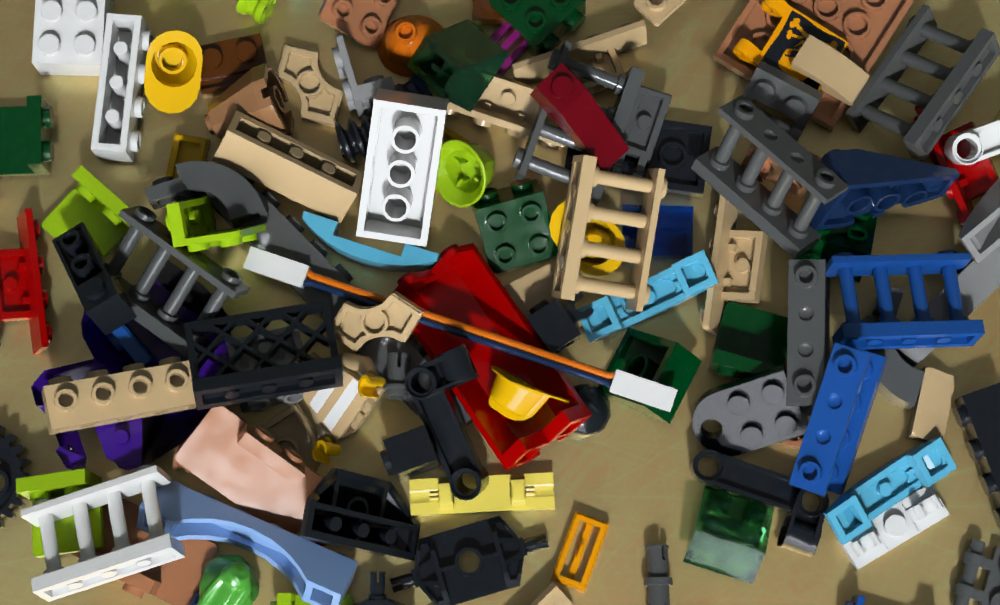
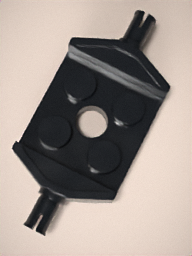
M496 516L421 538L418 541L415 567L411 570V573L390 578L391 585L402 582V584L392 586L393 592L396 593L413 586L416 588L420 587L435 605H457L519 587L524 556L530 552L549 548L547 541L536 544V542L546 540V535L543 533L523 540V537L518 538L500 516ZM474 552L478 555L480 564L477 570L467 573L460 569L458 561L463 553Z

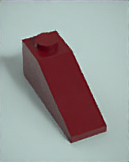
M563 63L531 92L530 95L585 155L597 157L596 166H599L600 170H608L630 149L589 91Z

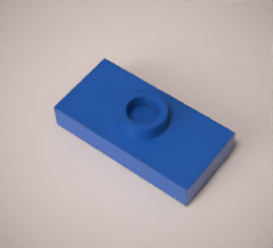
M127 323L107 335L119 352L125 349L136 363H144L145 366L154 359L153 354Z

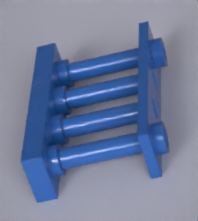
M943 250L936 254L854 256L851 252H841L831 256L826 264V277H839L846 322L832 336L833 346L835 342L857 350L973 346L985 334L983 320H969L964 315L957 276L971 261V254L957 253L955 250ZM923 274H942L950 315L949 320L934 321V318L930 317ZM888 275H908L916 319L913 322H900L899 319L895 318ZM854 276H874L881 319L878 323H865L864 320L860 319Z
M834 343L789 481L790 485L821 496H825L827 491L838 495L844 493L888 359L887 357Z

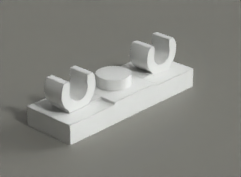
M925 486L871 520L870 522L873 526L845 545H841L855 570H858L950 514L933 486Z

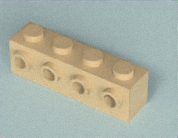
M237 110L212 161L234 170L255 181L257 184L274 190L288 199L298 202L319 212L322 216L331 218L339 223L342 222L356 198L364 177L363 172Z
M170 357L160 360L159 366L145 368L144 363H136L122 367L123 372L108 375V370L102 369L86 373V379L71 381V376H61L48 380L49 385L43 386L41 393L49 435L195 409L196 403L189 360L181 362L180 357Z

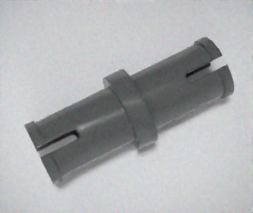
M666 544L645 546L647 578H644V587L648 589V605H670L669 586L673 585V579L669 577V546Z

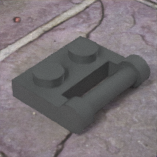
M761 60L742 96L750 102L755 99L795 120L796 123L792 126L758 108L795 141H798L824 93Z

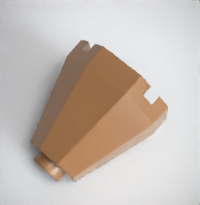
M266 63L251 68L208 104V114L204 116L209 132L212 135L216 134L220 139L223 138L236 110L288 136L294 134L292 110L285 113L284 102H289L287 93L275 70L272 67L268 68Z

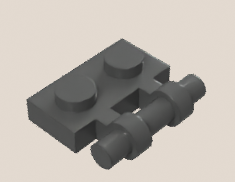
M971 539L968 552L964 551L961 562L964 564L960 582L955 583L952 593L956 595L953 605H969L970 600L978 602V605H1000V547H993L991 558L988 559L982 556L985 542ZM978 569L987 571L982 590L973 587Z

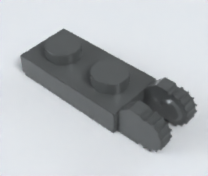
M642 85L640 86L622 137L630 149L614 163L612 172L622 174L625 157L629 156L639 160L632 176H643L646 164L650 163L672 95Z

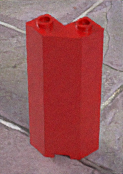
M474 243L461 246L457 244L450 245L440 253L441 259L432 269L418 273L414 270L409 271L397 281L398 286L394 291L399 292L427 311L548 351ZM418 323L413 331L431 360L435 356L465 343L479 377L453 388L452 391L505 470L530 462L540 455L539 450L552 443L555 439L558 442L564 440L592 415L563 371ZM491 366L501 368L532 387L564 398L569 403L550 397L532 418L524 421H514L506 418L489 405L491 388L496 377V373L491 369Z

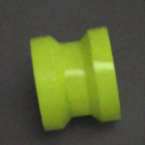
M238 0L236 11L242 15L249 14L253 16L254 21L262 25L270 17L277 0Z

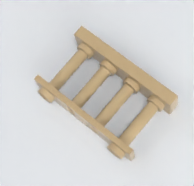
M573 155L551 297L574 301L575 294H578L580 291L627 298L625 309L643 312V307L648 303L650 297V285L647 282L660 201L665 197L668 186L667 178H664L666 169H647L646 178L600 170L599 166H596L597 157ZM600 184L644 192L641 212L635 213L595 206L593 201H590L592 188ZM591 220L637 227L635 249L588 241V238L585 237L587 223ZM587 255L632 263L629 284L582 277V273L579 272L581 258Z

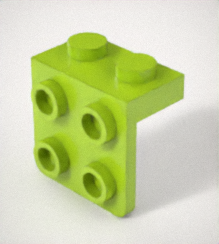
M208 196L166 204L165 222L168 230L171 232L173 248L187 246L188 252H195L215 246H235L243 244V242L258 240L257 233L267 231L266 223L216 230L212 202Z

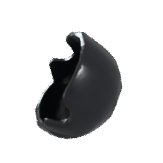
M590 384L573 386L592 413L578 429L568 436L574 440H584L597 435L605 429L611 417L610 401L600 388Z

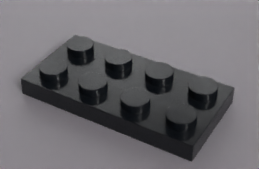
M664 120L650 163L646 164L642 177L646 178L647 169H666L664 178H667L668 193L702 197L705 180L694 172L691 167L695 158L709 151L712 126ZM567 147L565 168L571 170L573 155H583L584 153ZM626 156L622 174L632 175L633 171L637 168L639 160Z

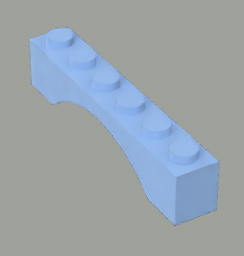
M171 480V483L156 488L164 533H170L179 541L186 539L213 540L247 549L266 559L281 571L294 586L302 601L311 605L342 604L353 582L358 565L357 561L350 559L343 553L334 552L320 546L314 541L303 539L284 530L277 524L268 523L256 518L245 510L236 509L217 501L213 496L201 494L185 487L176 480ZM142 501L139 506L136 528L149 533L144 503Z

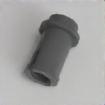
M398 352L387 354V384L383 386L386 398L394 400L408 398L404 382L409 372L410 354L401 352L399 367L397 366Z

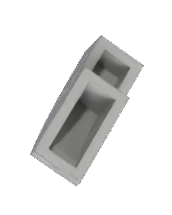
M1000 178L977 203L958 235L976 263H980L1000 246Z

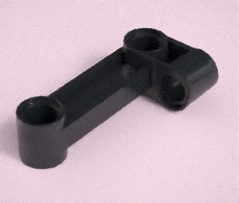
M464 343L410 370L405 377L404 384L406 391L413 398L450 481L451 492L458 499L467 501L472 500L486 489L489 484V474L480 461L449 391L479 377ZM420 372L430 376L432 381L430 390L420 386L418 382ZM463 473H470L475 477L477 482L476 489H470L465 486L462 480Z
M710 449L702 450L692 458L690 472L698 482L787 511L788 514L782 524L777 546L811 558L813 557L822 533V525L825 519L823 513L829 507L827 492L825 496L816 494L819 499V506L814 512H809L802 505V497L809 491L790 485L791 477ZM710 457L715 461L717 468L713 476H704L699 472L698 461L700 458Z

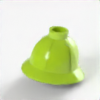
M459 139L444 142L442 144L436 185L439 194L445 201L457 207H468L475 204L483 196L486 186L492 180L496 165L494 156L484 147L475 143L468 144Z

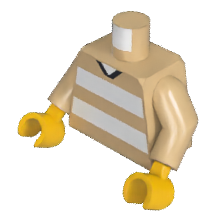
M315 352L309 354L315 359H321ZM354 353L339 354L343 386L303 393V399L309 405L316 426L317 442L312 449V457L315 461L329 464L331 462L330 455L338 456L341 452V447L335 444V441L356 433L384 393L383 386L387 384V380L378 375L373 360L369 356Z

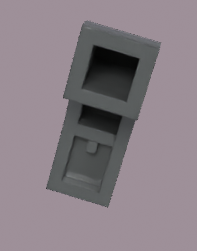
M187 161L177 163L175 166L179 178L173 179L171 176L159 178L152 182L153 186L144 188L148 202L154 210L165 207L166 204L208 196L227 210L230 221L235 228L269 217L262 200L253 186L239 173L214 162Z
M890 286L896 318L904 291ZM877 297L872 309V314L877 317L873 318L866 315L862 319L865 323H878L881 321ZM896 349L866 350L888 358L877 391L887 400L901 408L909 410L914 407L925 371L907 364L899 356Z

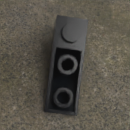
M83 222L52 240L86 314L105 336L137 317L125 291Z

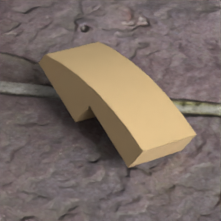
M810 34L791 62L792 69L820 83L822 91L851 107L870 75L846 56Z

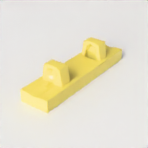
M553 472L489 475V484L478 496L467 501L460 500L454 496V504L448 477L409 479L411 516L555 509ZM474 476L462 477L466 487L476 489L477 482ZM510 484H511V490H512V493H511V501H510Z

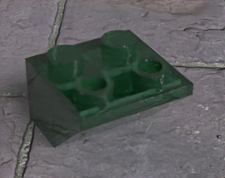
M466 19L425 36L406 66L441 98L449 99V102L471 112L509 55V52L475 23Z
M705 485L688 538L683 562L753 584L766 554L774 507L731 494L723 489H716Z

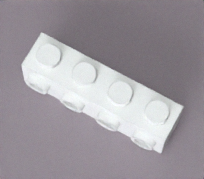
M107 13L91 141V150L99 160L134 162V153L139 152L141 148V131H137L138 119L143 118L145 114V98L141 97L142 84H144L146 51H148L149 45L153 41V31L149 30L141 15Z

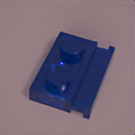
M623 204L622 210L640 213L642 205ZM660 205L651 258L684 259L693 255V206ZM622 225L621 233L625 238L626 248L635 249L637 227Z

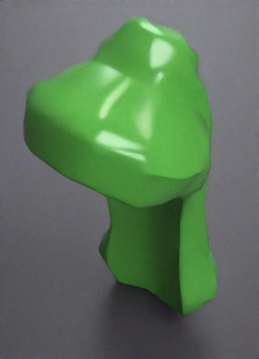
M219 555L213 558L204 567L203 575L199 582L197 605H252L259 595V583L254 568L238 555Z

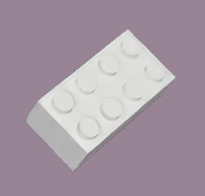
M35 0L32 64L40 75L99 76L107 13H113L114 0Z
M382 88L377 89L373 102L356 236L427 247L449 99Z

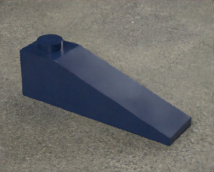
M834 149L828 151L822 157L821 163L832 170L849 187L844 193L824 205L821 202L811 221V225L815 230L841 228L854 224L855 219L853 217L870 213L872 218L883 215L884 210L901 203L902 207L907 208L943 197L960 176V173L954 168L861 149Z

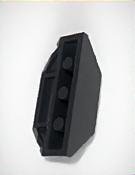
M332 468L306 499L300 536L306 540L359 552L414 561L421 525L415 516H411L405 501L392 482L339 468Z

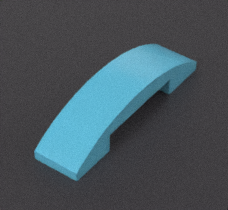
M306 211L303 212L302 220L305 226L321 243L340 256L363 266L390 272H409L413 270L418 272L432 269L440 260L438 253L410 244H405L401 256L338 237L340 227L337 221Z
M703 249L672 264V267L649 277L647 284L650 285V297L648 303L643 307V312L625 309L627 298L608 295L577 309L579 312H585L591 307L594 310L589 319L580 321L588 341L592 343L634 326L718 284V278L705 250Z
M935 437L901 454L863 478L842 494L823 514L840 544L845 545L873 526L870 522L921 486L930 487L955 470L957 466L941 437Z

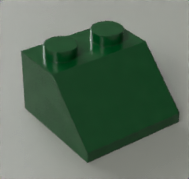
M628 327L606 371L616 372V369L678 389L671 412L610 393V389L602 384H599L598 388L615 401L647 417L670 424L702 361L678 342Z

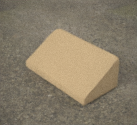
M924 366L921 370L925 371L916 404L912 408L906 438L926 442L935 437H941L942 441H944L957 377L935 368Z

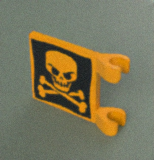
M764 0L761 4V9L770 15L780 18V22L762 51L749 40L742 38L734 47L733 55L756 67L762 60L820 91L821 84L792 69L791 62L809 34L841 54L849 42L791 7L785 0Z

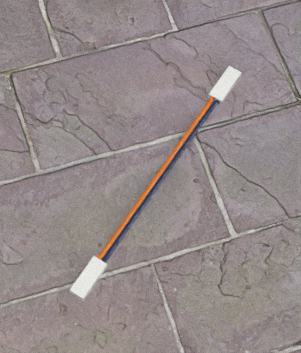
M250 246L243 266L246 270L304 289V286H311L367 306L379 305L388 298L314 273L310 270L311 267L306 264ZM427 310L419 323L605 385L610 389V393L667 412H671L678 389L616 369V372H609Z

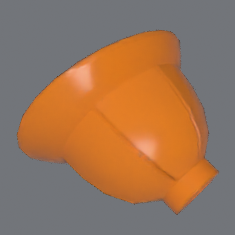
M408 15L400 17L387 25L377 46V53L384 67L392 73L410 77L417 72L420 76L435 71L444 63L450 50V41L444 28L435 20L421 15Z

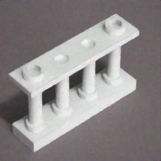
M143 465L137 467L133 473L55 499H40L35 501L33 506L20 510L23 519L36 527L40 526L46 570L43 572V575L31 578L32 592L50 602L185 558L183 543L170 533H164L156 488L171 483L170 476L157 465ZM142 493L149 536L146 538V541L132 545L129 541L122 499ZM108 504L115 547L112 549V552L97 556L95 554L88 510ZM74 515L81 558L76 564L62 567L54 521Z

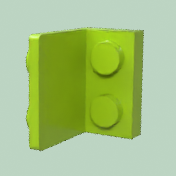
M80 165L72 174L78 185L46 217L41 226L53 238H56L83 222L104 258H106L122 241L131 226L118 216L122 209L129 207Z
M83 468L16 478V493L30 499L31 506H33V503L40 499H55L102 483V477ZM103 506L88 510L95 550L104 547ZM74 515L54 521L59 554L80 552ZM32 524L33 556L37 558L45 557L40 526L36 527Z

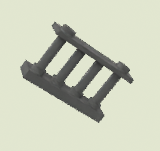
M924 4L918 13L910 18L905 31L864 86L852 107L848 106L845 114L854 131L861 133L869 121L905 136L903 141L910 156L923 162L1000 55V47L995 33L982 28L975 39L970 41L938 28L930 6ZM927 39L961 52L963 55L955 66L949 68L917 53ZM910 66L944 82L937 92L930 96L902 84L898 80L907 67ZM890 93L924 108V110L915 122L908 123L878 108Z
M565 41L560 50L554 48L547 68L551 69L552 72L563 63L572 74L611 88L613 93L618 95L614 107L600 108L620 136L623 137L645 71L632 66L625 75L620 73L619 76L569 58L568 55L573 44L571 42ZM539 106L525 148L518 147L512 163V167L517 169L514 179L521 181L529 169L569 184L571 170L533 156L539 136L581 152L582 150L562 129L544 123L547 113ZM597 184L596 187L592 188L590 201H593L595 205L599 204L605 185Z
M741 95L721 106L717 112L730 123L720 146H716L695 158L691 169L796 259L814 247L821 237L809 225L821 202L824 205L844 193L849 185L756 108L752 102ZM741 134L756 146L746 169L730 157ZM767 157L783 169L772 192L757 180ZM794 179L810 192L798 215L783 203Z
M143 206L122 209L118 216L131 226L108 264L135 311L137 317L134 320L189 360L184 322L178 319L177 312L199 275L216 286V289L196 321L215 318L228 296L235 299L245 295L250 290V287L242 282V277L237 272L221 267L202 252H188L187 246L173 248L171 232L165 225L156 220V214L150 209ZM142 234L158 244L159 247L137 284L132 285L122 278L121 270ZM172 254L188 267L166 304L159 305L150 298L149 291ZM207 331L193 333L194 342L207 349L211 344L205 334ZM196 352V357L198 359L201 356V354Z
M789 259L786 405L802 406L806 417H811L830 359L831 277H826V259Z

